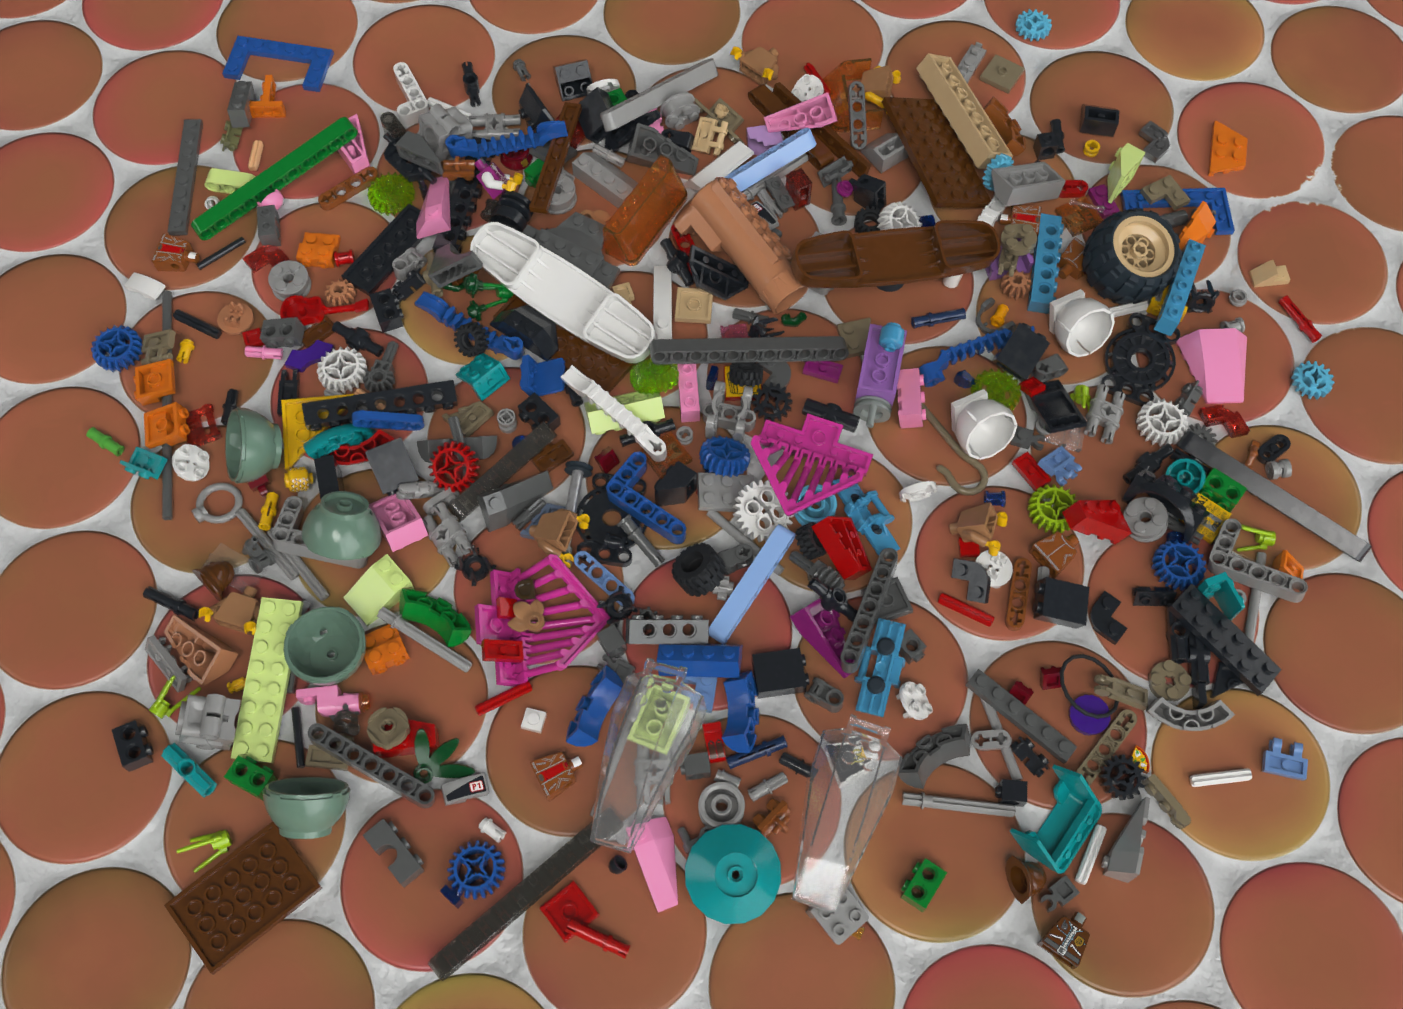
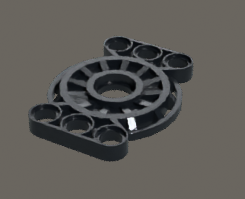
M1133 313L1127 321L1129 329L1118 333L1106 348L1104 362L1108 375L1104 376L1101 384L1105 385L1106 380L1114 382L1115 386L1109 388L1108 394L1114 395V392L1117 391L1122 392L1123 387L1131 388L1132 394L1126 395L1124 400L1142 407L1147 402H1143L1140 399V395L1147 394L1150 398L1149 401H1153V392L1162 388L1172 377L1176 366V357L1171 345H1174L1180 338V331L1176 328L1173 332L1176 338L1171 340L1167 338L1166 334L1161 332L1153 333L1149 330L1150 325H1155L1156 319L1141 313ZM1137 318L1141 321V325L1135 326L1131 320ZM1113 344L1115 347L1113 351L1109 353V349ZM1136 353L1146 355L1149 361L1148 365L1145 368L1136 367L1131 362L1132 355ZM1108 359H1111V368L1109 367ZM1169 367H1170V368H1171V372H1170L1169 376H1167L1166 372L1168 371V369H1169ZM1161 379L1164 381L1162 384L1155 386Z
M597 473L592 478L594 490L584 496L577 508V516H579L582 509V514H587L590 517L588 529H584L585 533L581 532L579 522L576 526L581 539L584 541L577 546V553L582 548L587 547L591 549L590 555L600 564L627 567L632 563V553L629 548L633 547L636 543L627 538L623 553L629 555V559L625 562L618 559L619 555L622 554L619 550L603 549L607 532L618 537H628V535L617 525H606L602 518L605 513L610 511L618 512L621 515V520L629 514L608 500L606 485L614 475ZM598 479L606 481L604 486H597L595 482ZM639 479L635 485L643 486V490L638 493L644 496L646 494V483ZM612 490L611 492L618 493L619 490ZM592 496L593 498L585 505L584 503ZM628 500V501H627V503H634V502H635L634 500ZM631 516V519L640 527L642 522ZM645 524L642 529L643 534H645L647 529V526ZM603 550L610 552V556L606 559L599 556ZM586 556L584 558L579 557L580 560L586 561Z

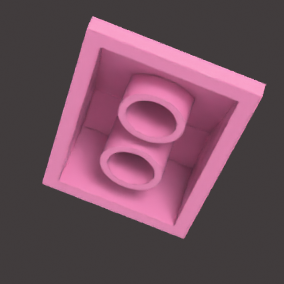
M395 493L369 504V507L373 510L379 521L381 532L392 552L428 536L422 518L410 499H397Z

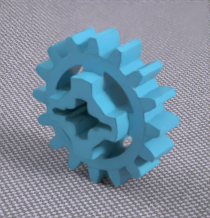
M1028 9L1027 13L1022 11V15L1019 14L1016 20V31H1020L1019 36L1024 35V39L1030 38V41L1033 39L1039 41L1040 38L1045 39V36L1049 35L1052 24H1050L1051 19H1047L1048 14L1043 15V11L1038 13L1037 9L1034 12Z
M1001 153L1000 155L997 154L995 159H991V164H987V170L984 171L986 174L982 177L985 180L983 182L985 188L994 191L992 169L1014 166L1012 165L1014 163L1012 157Z
M1307 361L1305 364L1301 363L1293 371L1294 374L1291 379L1294 381L1292 386H1297L1295 391H1301L1302 397L1306 394L1308 399L1314 396L1318 400L1320 396L1324 398L1332 390L1335 382L1331 379L1334 375L1328 374L1330 369L1325 370L1324 364L1318 366L1317 361L1313 364Z

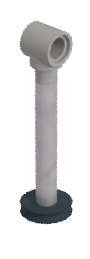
M568 461L565 463L566 468L564 471L571 475V482L565 509L576 513L582 479L592 476L591 471L593 468L585 462ZM571 541L568 545L566 552H562V554H572L573 549L570 547ZM565 560L570 566L572 565L571 560Z

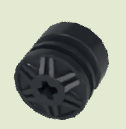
M514 191L503 192L496 204L497 206H495L489 217V223L499 222L522 233L534 213L530 212L529 209L531 201Z

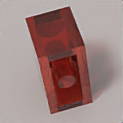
M802 168L791 171L786 175L785 187L795 203V206L792 207L796 211L810 204L812 181Z

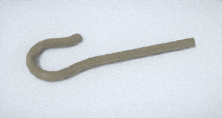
M922 403V409H926L927 420L958 456L979 471L981 480L976 487L965 488L957 483L950 470L943 465H937L936 470L945 476L951 488L962 495L981 493L988 483L986 468L978 460L963 452L962 448L926 405Z

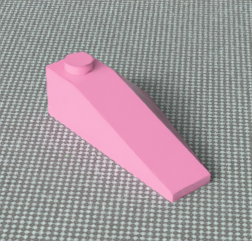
M447 177L436 178V183H430L416 222L417 239L451 230L450 192Z
M667 818L648 819L627 827V835L658 913L678 905L674 835Z

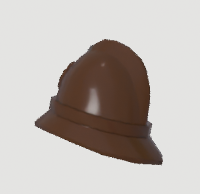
M227 561L210 562L202 569L192 570L218 601L223 600L222 593L231 583L235 574L233 566Z
M1014 855L1006 862L1005 871L1008 884L1014 897L1021 904L1026 902L1030 896L1040 893V890L1047 881V876L1039 864L1023 862Z

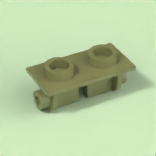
M226 120L224 128L227 133L222 134L220 144H223V152L225 147L230 151H235L238 148L240 137L237 136H241L243 127L232 128L231 122Z

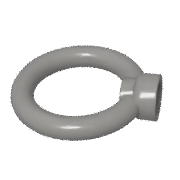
M215 483L200 492L196 500V508L191 510L199 524L204 520L214 524L225 523L236 517V512L242 508L243 497L235 486L228 483ZM218 490L232 493L235 498V505L230 512L222 516L208 514L204 508V501L209 494Z

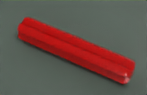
M806 63L803 67L806 74L818 77L823 83L824 93L828 92L830 94V89L814 66Z
M941 593L938 599L939 604L988 627L994 621V616L945 593Z
M529 681L517 685L476 705L475 710L481 716L533 690Z

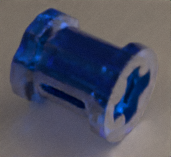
M985 491L984 504L991 502L992 506L1005 508V491Z

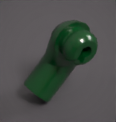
M465 277L460 285L453 286L451 282L443 286L442 289L453 292L464 290Z
M800 312L794 318H791L790 314H783L781 316V323L787 327H798L807 319V316L804 312Z

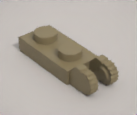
M1002 248L998 263V275H1002L1003 271L1007 270L1009 271V276L1013 277L1019 256L1009 253V250Z
M1102 674L1094 676V682L1099 684L1094 687L1095 694L1102 697L1108 696V698L1143 711L1148 708L1147 689L1115 677Z
M1152 774L1142 782L1145 786V791L1150 796H1154L1159 802L1158 805L1161 810L1171 816L1170 822L1175 827L1183 829L1191 823L1188 813L1155 774Z

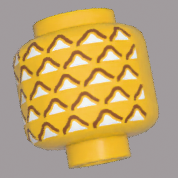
M306 467L289 468L287 473H284L285 488H289L291 492L308 491L310 484H313V474L308 473Z

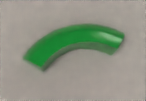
M411 589L401 590L399 603L401 618L430 627L443 638L447 647L462 644L469 638L472 632L471 626L462 613L458 614L452 609V604L440 597L434 599L426 596V592Z

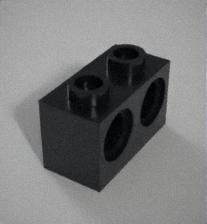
M390 288L369 295L382 333L403 327L401 319L405 318L401 308L397 309L396 305H399L396 294L392 295Z
M535 392L518 405L519 418L524 423L530 424L532 431L536 435L540 434L545 438L561 425L559 415Z
M137 720L111 729L123 768L131 772L153 763L152 755L154 750L152 745L147 742L146 737L149 734L144 724L141 725ZM135 732V736L128 740L130 734ZM141 750L140 755L134 758L135 753Z

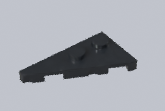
M658 110L645 113L614 129L605 137V148L612 149L615 152L632 139L637 123L649 126L661 117V113Z

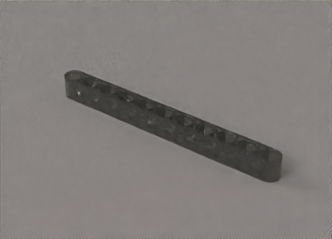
M611 807L606 809L431 958L428 965L440 981L450 977L613 837L625 825Z

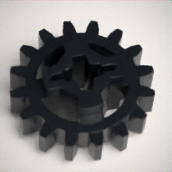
M770 382V387L763 384V390L757 388L758 395L753 394V399L756 401H752V406L755 407L753 409L754 413L759 412V419L764 417V422L766 419H771L773 422H775V419H778L781 422V416L788 417L786 411H791L789 405L792 404V400L789 399L791 394L786 393V387L780 389L779 383L774 387L773 383ZM764 395V396H765V399H764V401H762V402L760 403V400H761L762 396ZM769 398L772 402H775V408L769 403ZM783 402H785L783 409L780 411V405H782Z
M1121 754L1119 757L1117 755L1111 756V760L1104 761L1107 766L1100 767L1104 772L1099 775V778L1104 779L1100 786H1106L1105 793L1112 792L1111 798L1113 799L1118 798V796L1119 800H1126V797L1127 799H1134V795L1141 794L1138 788L1145 787L1141 783V780H1146V777L1141 776V773L1145 770L1144 768H1138L1139 761L1132 762V756L1127 758L1125 754ZM1128 774V775L1125 776L1122 780H1117V779L1120 778L1122 775Z

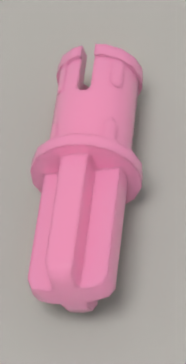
M265 345L263 347L246 346L245 355L247 357L262 358V360L266 358L282 360L283 348H269Z

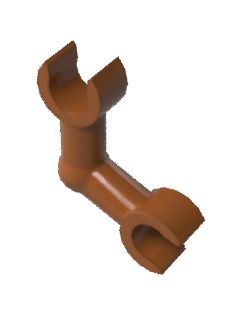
M1252 440V444L1248 448L1249 455L1244 463L1250 469H1252L1255 458L1258 456L1260 442Z

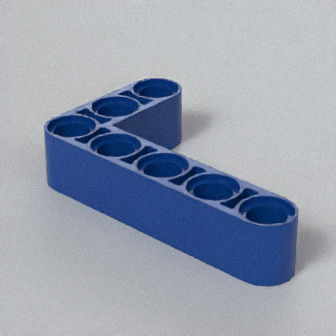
M634 452L607 483L608 500L670 542L682 544L686 539L685 524L632 489L647 470L646 455L642 452ZM642 462L641 465H635L634 463ZM631 476L629 479H624L623 477ZM619 490L618 493H612L611 491ZM628 500L635 501L634 503H627ZM644 510H649V511H651V512L648 513V514L642 513V511H644ZM660 520L666 521L665 524H659L657 522ZM678 530V531H681L682 533L679 534V535H676V534H674L673 532Z

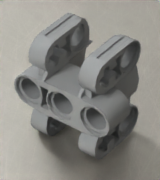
M716 380L712 403H707L703 407V421L706 423L705 438L711 439L712 436L716 437L717 429L723 428L734 430L733 439L736 441L740 440L741 444H743L745 432L752 431L756 424V415L750 410L753 387L744 386L740 406L725 404L726 383ZM730 415V416H732L733 418L728 419V418H726V416Z

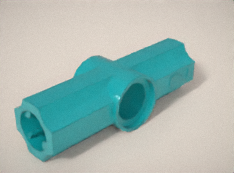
M176 743L168 745L163 750L161 756L203 798L215 791L218 784ZM193 766L192 771L186 774L187 768Z

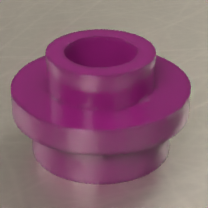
M843 180L836 185L839 195L849 197L852 194L853 186L849 181Z

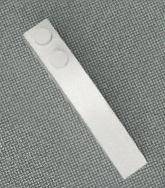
M654 266L653 327L655 328L657 339H672V272L669 271L667 266Z

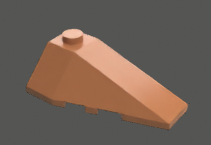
M173 614L164 630L172 647L177 649L180 655L179 659L188 668L187 673L189 676L204 686L229 672L239 654L223 642Z

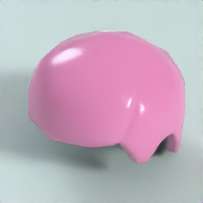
M275 189V192L267 195L261 203L257 202V205L259 207L275 205L276 210H279L283 204V195L278 189Z

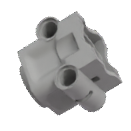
M435 104L428 113L419 115V131L417 134L423 137L440 162L443 160H455V158L450 156L445 144L447 137L458 135L459 137L464 136L466 139L472 138V124L456 107L444 109L441 104Z
M188 694L187 701H182L175 732V735H180L178 742L194 744L197 748L204 750H230L235 736V716L239 711L241 700L226 698L219 694H208L207 697Z

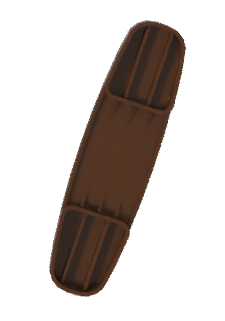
M941 220L935 226L887 229L857 234L843 230L807 238L797 244L791 257V266L796 280L806 287H876L946 278L988 268L999 255L1001 247L996 230L984 221Z

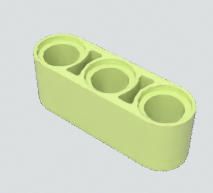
M212 168L204 185L213 192L232 194L256 176L250 173Z

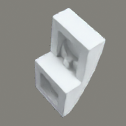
M135 272L124 285L128 291L140 293L144 298L156 300L166 287L155 279Z

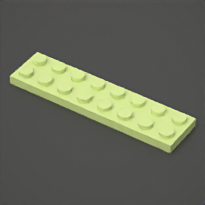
M266 597L261 599L231 759H236L238 755L244 759L248 756L257 762L274 764L291 672L284 657V640L290 625L301 617L302 601Z

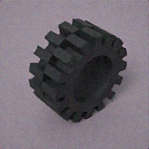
M866 206L865 210L861 208L855 216V233L881 230L877 228L880 224L877 222L880 209L877 208L875 210L874 206L869 209V206ZM872 220L876 222L877 225L868 226L864 224V221Z
M470 322L456 329L457 332L454 333V336L457 338H454V342H457L455 347L460 348L458 351L459 353L463 352V356L474 357L484 353L488 348L489 340H486V338H489V335H485L487 330L482 329L483 326L481 324L478 325L477 322ZM469 333L474 337V346L469 342Z
M756 362L731 363L729 381L731 383H734V385L739 384L740 387H755V385L759 386L762 384V365L756 364Z
M815 522L797 528L795 533L797 535L795 538L798 540L797 546H800V552H803L802 555L808 560L816 559L827 553L812 529V526L816 524Z

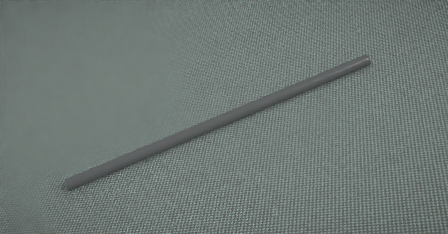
M167 290L162 292V331L172 330V292ZM169 349L167 353L172 354V349ZM172 394L162 397V407L172 403ZM166 443L162 445V456L168 459L162 470V519L172 520V446Z

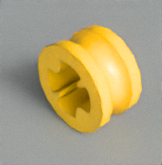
M1088 140L1083 148V153L1087 157L1097 156L1100 144L1095 140Z

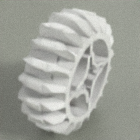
M894 202L884 207L880 212L877 220L880 224L877 228L887 230L921 227L922 223L919 222L921 217H917V211L913 212L912 206L908 207L907 203Z
M341 346L339 350L333 348L331 353L326 352V357H321L322 362H318V379L323 387L329 390L333 388L334 391H342L345 394L346 390L352 392V388H359V383L364 384L363 377L366 376V371H368L367 362L360 352L357 353L355 348L352 350L348 346L345 350Z
M1157 398L1153 402H1147L1137 414L1136 424H1138L1137 430L1141 431L1140 436H1146L1145 442L1151 440L1152 445L1158 443L1159 447L1167 443L1170 445L1177 444L1186 433L1189 423L1186 421L1188 415H1183L1184 409L1179 410V404L1174 406L1172 400L1167 403L1165 398L1161 402Z

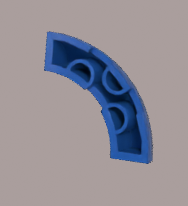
M607 665L603 667L590 683L592 687L588 695L581 697L575 709L578 713L574 721H570L566 735V742L569 744L586 747L596 743L602 723L609 709L625 690L620 677Z
M752 670L740 673V678H729L723 682L728 702V720L725 732L721 738L731 750L738 753H750L757 738L754 730L755 725H759V708H755V696H758Z

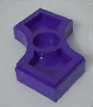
M316 340L307 349H292L284 365L286 368L298 369L299 372L303 373L310 365L322 362L321 357H326V352L331 353L334 345Z

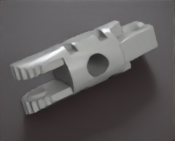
M431 480L403 483L399 485L396 497L400 500L429 498L436 496L444 488H438L439 482L434 483Z

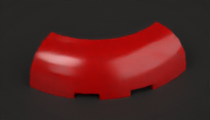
M378 429L372 437L356 446L340 445L338 450L328 455H333L338 465L368 462L365 451L395 440V438Z

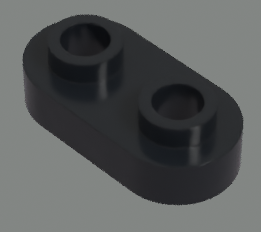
M1282 434L1272 437L1258 449V456L1256 457L1258 461L1266 464L1268 461L1277 460L1290 448L1291 442L1289 438Z

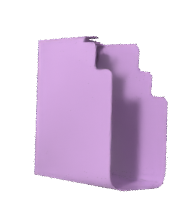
M766 125L746 128L747 146L753 150L754 155L759 156L783 141L781 131L769 133Z

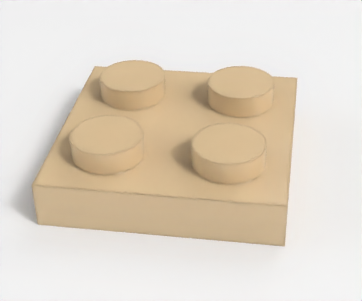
M678 287L675 322L711 324L713 295L702 289Z

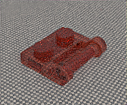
M205 404L201 408L189 412V417L186 418V424L190 429V433L187 435V444L198 447L221 439L222 435L215 422L212 404ZM203 416H206L210 433L207 435L201 419Z

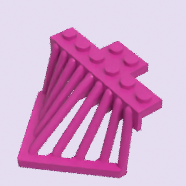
M807 414L802 431L766 419L761 435L753 436L751 446L786 516H791L861 482L863 476L866 477L873 454L838 443L843 429L842 424ZM783 449V454L771 467L768 461L769 455ZM795 453L790 468L782 482L779 483L776 477L778 471L789 457ZM807 457L803 471L788 501L785 496L786 489L802 459ZM815 460L819 461L804 499L797 503ZM826 464L830 465L822 491L814 494ZM837 468L842 469L840 482L831 486ZM849 471L853 472V476L848 478Z
M554 554L548 555L522 573L519 568L512 572L491 571L492 606L484 604L474 606L476 644L481 645L483 639L523 641L524 660L521 663L495 662L496 685L511 687L527 682L529 677L556 670H564L607 624V620L610 619V616H608L603 608H596L599 603L561 559ZM550 565L555 571L536 579L535 589L557 578H562L567 586L536 595V599L543 602L569 593H575L580 601L545 607L543 616L581 608L588 609L593 614L586 617L545 621L542 630L584 625L578 628L537 634L526 633L529 630L517 632L508 626L507 623L510 619L497 618L496 599L498 597L517 599V602L523 601L530 605L535 599L522 600L518 598L514 591L515 585ZM582 635L581 638L572 637V636ZM572 637V638H570V639H565V640H560V641H554V642H549V643H544V644H538V645L525 644V643H531V642H537V641H544V640H551V639ZM571 647L569 650L561 649L558 651L541 654L533 657L526 656L528 654ZM561 658L560 660L551 664L543 665L532 669L527 668V666Z

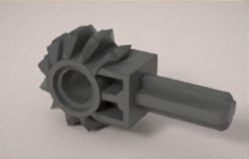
M395 341L388 342L382 360L376 359L373 367L371 366V371H366V376L363 377L364 387L370 393L393 389L395 371L392 362L399 347V344L395 343Z
M797 551L790 554L789 560L807 572L808 581L813 577H817L823 584L833 589L837 587L843 589L845 586L844 579L831 566L825 565L820 560H817L814 564Z

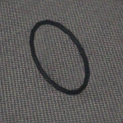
M1084 654L1070 656L1063 662L1060 670V685L1065 697L1075 709L1085 716L1096 719L1109 717L1117 710L1119 701L1115 700L1113 708L1105 714L1097 715L1085 711L1070 697L1064 684V671L1067 664L1073 659L1084 658L1102 667L1109 677H1114V675L1105 664L1095 657Z

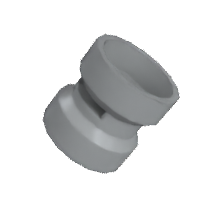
M506 408L498 412L497 421L500 430L506 434L514 432L517 428L514 411Z
M1282 459L1279 462L1268 461L1265 465L1266 476L1269 480L1278 479V477H1290L1292 475L1290 461L1288 459Z

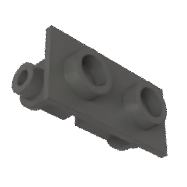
M842 156L818 171L817 174L823 188L830 185L833 178L836 177L837 180V176L843 177L851 172L853 167L852 161H847L845 156Z
M779 176L764 181L766 183V190L775 199L776 205L782 213H786L788 208L795 206L793 199Z
M1199 380L1187 383L1182 388L1180 397L1174 402V406L1179 404V410L1184 409L1183 415L1190 416L1195 407L1194 404L1198 402L1203 394L1202 388L1197 386Z

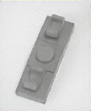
M976 42L975 45L971 44L957 67L967 84L987 51L982 48L983 44Z
M154 635L148 637L145 651L168 681L173 675L176 677L172 683L178 693L183 691L186 683L193 680L192 677L184 674L188 668L186 666L179 668L176 658L169 653L172 648L171 645L162 646L166 642L165 637L159 639Z

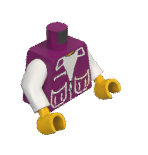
M482 157L474 163L480 171L476 176L493 199L504 190L514 191L516 186L520 185L523 180L522 174L515 172L514 176L510 177L509 174H504L494 162L488 165Z

